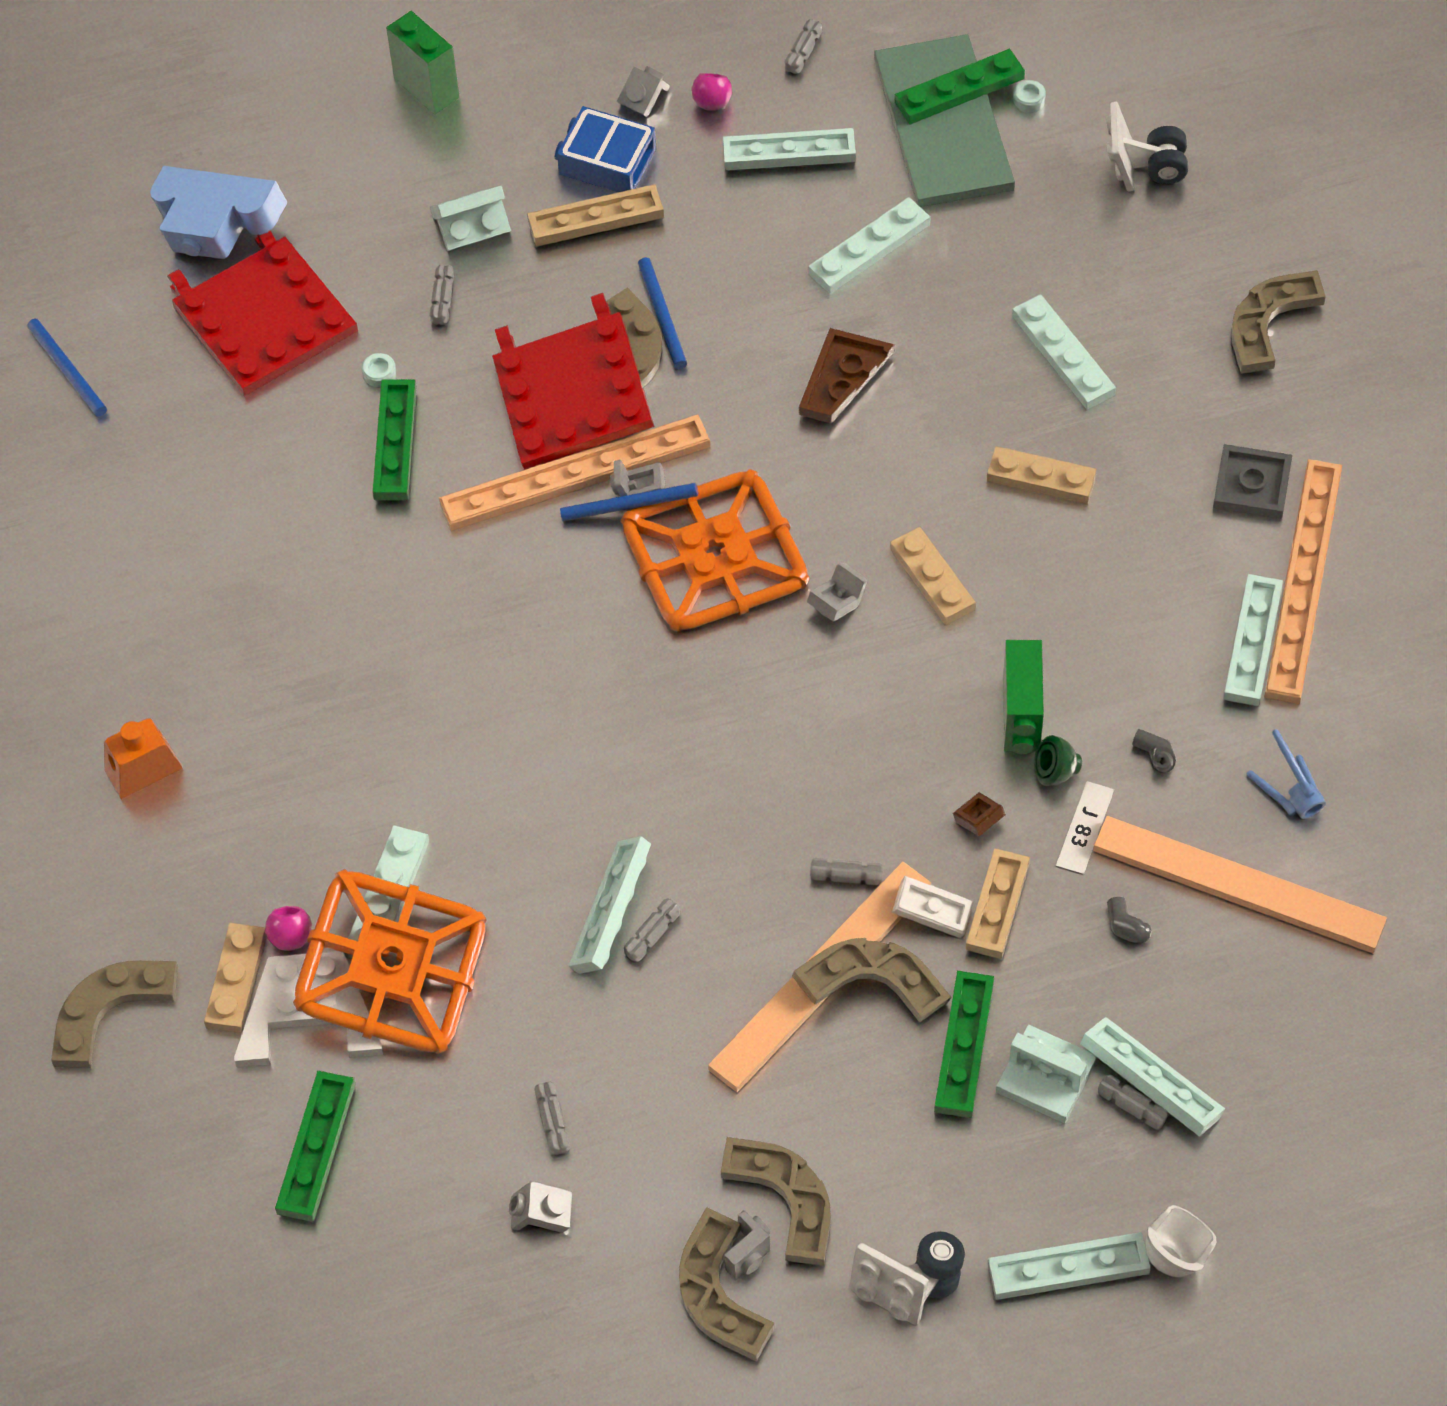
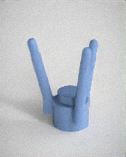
M1274 729L1272 735L1299 782L1289 790L1290 799L1287 800L1253 771L1249 770L1247 776L1281 804L1290 817L1298 813L1301 819L1310 818L1324 808L1326 805L1324 797L1317 789L1302 755H1297L1295 760L1280 732Z

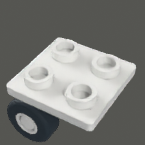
M1118 102L1110 103L1111 115L1106 116V125L1109 135L1112 136V141L1107 142V152L1110 161H1115L1118 181H1124L1127 191L1135 190L1134 168L1148 166L1150 178L1157 183L1174 184L1183 180L1188 173V160L1184 155L1187 149V139L1184 131L1175 126H1161L1149 133L1147 144L1132 140Z
M942 1231L932 1232L920 1241L915 1264L904 1266L866 1244L859 1243L855 1249L849 1289L860 1299L873 1302L888 1310L896 1319L906 1320L913 1325H917L921 1319L923 1305L927 1297L944 1298L951 1295L957 1289L965 1258L963 1244L950 1233Z

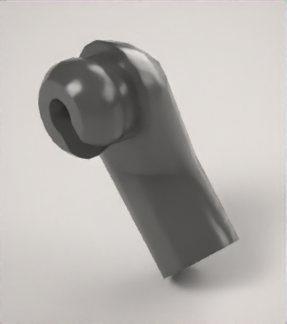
M1138 729L1132 745L1149 752L1153 766L1157 771L1162 773L1170 772L1176 763L1171 743L1167 739Z
M1110 898L1107 901L1114 934L1134 943L1148 941L1152 934L1150 925L1128 914L1125 898Z

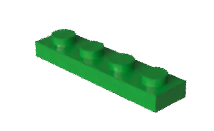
M1009 48L895 94V104L908 124L911 125L1024 80L1025 69Z
M381 379L372 491L374 500H408L417 389L415 379Z
M957 970L934 1106L935 1113L972 1118L994 976Z
M317 1070L275 1206L277 1215L314 1222L356 1085L353 1077Z

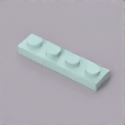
M853 128L723 137L725 171L856 162Z
M908 197L808 266V274L831 294L930 226L931 216Z
M1041 294L1013 308L1012 317L1086 410L1115 396L1116 386Z
M1248 574L1223 700L1259 706L1283 580Z
M394 825L373 876L410 887V884H413L429 843L428 834ZM367 890L364 898L373 915L398 922L405 903L404 901ZM358 915L348 939L358 941L363 926ZM344 953L346 958L352 959L353 955Z
M642 836L617 841L568 965L578 974L602 970L609 959L610 948L615 935L622 926V917L634 895L635 884L646 864V856L651 846V843Z
M1107 1017L1084 1034L1080 1043L1083 1047L1198 1136H1201L1221 1118L1225 1110L1224 1107Z
M1142 1232L988 1258V1268L995 1300L1150 1273V1264Z

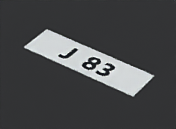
M1089 781L1086 782L1056 866L1081 874L1085 873L1115 789Z

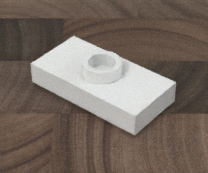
M904 876L899 886L892 913L961 938L965 934L974 901Z

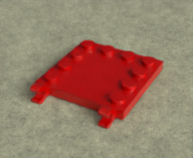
M271 230L254 238L257 245L261 248L260 251L194 288L190 287L186 277L179 269L167 275L168 279L172 282L170 288L177 296L172 299L174 309L244 397L358 332L357 323L289 240L284 236L276 241Z
M604 293L591 296L597 320L518 347L515 345L513 336L510 335L508 325L495 329L502 352L492 355L524 470L655 427L623 317L620 312L611 314Z

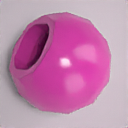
M700 73L695 78L691 87L692 98L699 107L707 111H718L724 108L730 101L733 93L731 82L727 76L720 74Z
M284 906L274 909L268 916L265 925V933L271 944L280 950L286 951L301 948L307 942L309 932L312 930L310 916L305 910L297 906Z

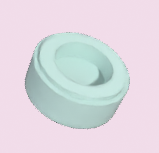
M1025 80L1015 86L1013 103L1020 111L1027 113L1036 112L1045 104L1046 90L1039 82Z
M383 353L368 356L362 363L364 381L372 387L381 388V379H395L396 367L394 360L389 355Z

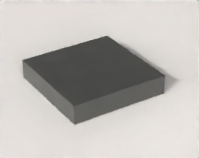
M1224 444L1213 508L1282 519L1292 455Z

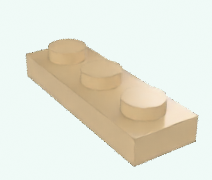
M996 446L987 472V482L1088 504L1097 469Z
M921 527L890 541V550L945 625L975 611L976 602Z
M994 848L966 942V950L1002 959L1028 871L1030 857Z
M229 923L204 1020L206 1029L235 1033L243 1032L267 937L265 927Z

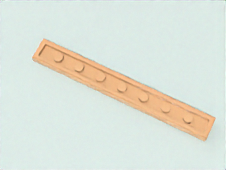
M697 414L439 497V502L450 531L608 481L610 480V475L614 474V461L621 459L628 471L658 462L663 463L710 448V439Z
M1308 459L1264 698L1300 704L1342 471V465L1311 459Z
M1110 816L1106 817L1094 844L1093 851L1372 954H1374L1387 917Z
M902 861L810 959L828 947L849 939L867 938L866 940L881 942L903 918L892 913L903 877L907 876L931 885V882ZM792 977L709 1063L708 1070L738 1093L828 996L814 1005Z

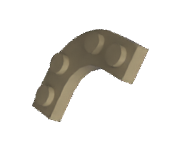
M1318 270L1282 275L1265 280L1249 290L1248 296L1237 306L1233 316L1231 337L1241 373L1274 369L1276 360L1267 332V327L1274 317L1293 309L1324 305L1326 296Z
M627 287L606 302H608L611 314L620 312L623 317L644 388L654 377L660 365L659 360L662 353L661 331L651 311Z
M867 938L849 939L834 944L794 970L792 975L814 1005L843 985L856 979L877 980L885 983L896 992L919 1022L947 1004L951 999V996L933 973L916 955L895 943L889 942L887 944L866 940Z
M142 960L119 962L101 968L81 981L69 994L58 1015L51 1058L53 1066L91 1068L95 1036L100 1020L110 1009L121 1003L131 1001H174L178 975L177 962Z
M727 1137L721 1167V1178L762 1184L773 1188L782 1195L791 1210V1223L785 1261L824 1266L831 1213L829 1197L822 1180L820 1181L814 1171L807 1165L806 1160L789 1149L766 1142Z
M706 1207L691 1233L681 1256L679 1281L682 1299L691 1319L707 1336L719 1344L757 1362L775 1329L774 1322L739 1306L727 1297L720 1285L719 1274L724 1261V1255L731 1249L741 1231V1223Z

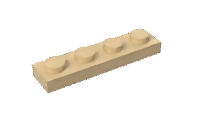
M654 184L527 213L534 243L537 247L664 218V209Z

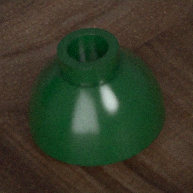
M1055 735L1045 737L1035 751L1034 771L1038 781L1045 786L1062 784L1070 779L1072 775H1077L1082 768L1080 754L1075 753L1070 743Z

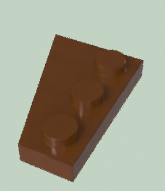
M830 328L800 402L799 415L832 423L893 355L895 344Z

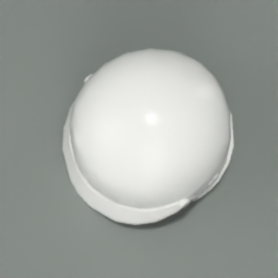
M1172 1205L1167 1207L1146 1229L1145 1249L1149 1261L1158 1271L1168 1276L1184 1277L1197 1270H1202L1217 1240L1211 1229L1198 1217L1181 1207Z

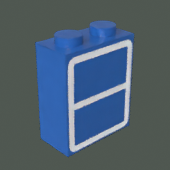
M582 106L577 117H573L570 120L565 140L560 141L556 147L554 158L558 160L559 175L618 193L635 189L656 150L655 127Z

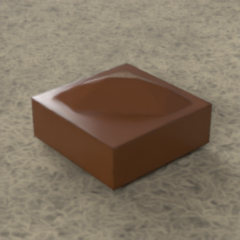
M980 792L952 813L957 824L977 836H981L1006 815L1002 805Z

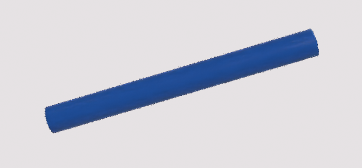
M642 258L638 261V266L675 369H683L687 366V361L650 258Z
M36 318L30 320L27 324L28 329L97 417L104 415L107 412V407L45 327Z
M695 482L560 508L562 521L697 497L698 488Z

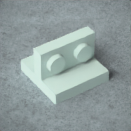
M502 186L492 187L430 207L433 219L438 221L447 251L511 231L502 199L505 198Z
M1028 1024L1024 1034L1022 1035L1017 1032L1011 1044L1009 1063L996 1086V1093L1065 1124L1097 1062V1057L1083 1048Z

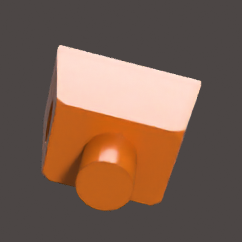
M146 718L140 722H126L121 727L120 732L108 737L104 741L105 772L120 799L183 769L166 738L151 718Z

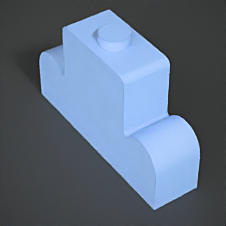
M170 166L162 167L150 191L154 203L164 218L160 225V230L173 252L225 259L229 256L243 228L246 227L254 235H261L270 231L276 225L287 204L277 182L273 180Z

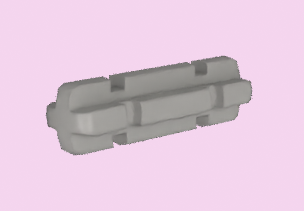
M813 19L806 21L803 27L804 31L800 32L790 50L791 53L788 54L784 61L787 72L794 74L801 72L804 66L803 62L807 61L816 44L815 41L819 39L822 33V24L819 21L815 22Z
M439 265L435 269L436 280L433 284L432 306L430 307L429 316L432 324L445 325L449 318L448 310L451 303V285L453 284L454 273L451 266Z
M814 858L810 868V876L813 880L826 881V877H830L831 881L860 884L861 880H865L866 884L879 885L883 875L882 865L870 862L867 863V866H863L862 862L833 859L832 863H828L827 859Z
M664 899L657 907L658 912H653L636 931L635 934L637 936L635 938L631 937L624 945V954L632 961H641L647 954L646 949L652 948L669 928L667 924L673 923L680 915L679 905L671 899Z
M1106 1075L1098 1086L1099 1095L1109 1101L1112 1099L1116 1100L1115 1105L1140 1120L1142 1118L1147 1119L1145 1123L1154 1129L1159 1130L1166 1123L1169 1112L1157 1103L1155 1105L1150 1104L1151 1099L1128 1085L1122 1087L1120 1085L1121 1081L1111 1075Z
M552 1082L540 1083L535 1086L534 1090L537 1104H539V1112L549 1152L552 1155L566 1153L570 1147L555 1086Z

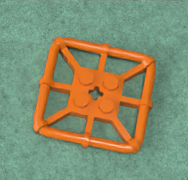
M748 469L747 472L733 473L698 485L697 497L634 508L624 512L621 518L624 535L640 567L638 573L641 580L647 582L661 615L670 625V629L680 632L682 629L696 628L735 613L739 615L749 613L750 608L806 588L810 580L805 562L789 532L791 526L787 518L781 516L766 483L758 476V472ZM741 486L728 512L705 519L697 500ZM754 490L770 524L745 533L738 518ZM686 504L695 523L674 530L645 520V518ZM639 533L672 544L678 557L658 564L652 562ZM777 538L792 570L758 559L752 546ZM710 547L722 548L720 550L721 555L715 556L713 553H706V551ZM684 570L691 586L679 609L675 611L660 578ZM756 573L781 583L744 596L740 592L735 580ZM722 584L725 585L731 598L730 601L690 614L702 591Z
M346 869L335 874L336 878L332 880L328 887L315 929L310 930L307 938L309 947L296 983L295 1000L293 1001L297 1011H303L315 1019L363 1033L362 1037L371 1039L374 1036L416 1050L436 1052V1054L446 1051L448 1049L447 1045L450 1044L455 1035L467 992H471L474 986L472 976L485 937V923L487 921L483 912H477L467 905L419 891V886L410 884V887H406L361 872H348ZM357 887L404 901L399 921L395 922L373 915ZM342 892L347 895L363 923L358 941L329 933ZM413 905L461 919L433 933L407 925ZM466 931H470L458 972L429 964L435 946ZM328 947L353 955L348 973L310 990L324 948ZM393 952L397 954L396 960L402 963L389 967L381 959V956L388 957L389 953ZM425 978L451 985L453 988L441 1029L437 1026L420 996ZM350 986L375 994L368 1019L316 1003ZM384 997L410 1004L428 1037L377 1022Z

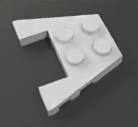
M343 952L322 953L310 990L348 973L349 965ZM306 954L268 957L234 1056L236 1067L270 1065V1029L332 1024L312 1018L303 1011H297L293 1004L296 983ZM351 986L316 1002L367 1019L369 1016L359 989ZM347 1028L349 1058L383 1055L380 1038L372 1036L371 1039L362 1037L363 1033Z

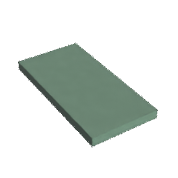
M965 34L874 50L875 64L917 205L925 207L1014 191L1015 181L987 94L911 125L908 124L895 104L896 93L976 62L969 35Z

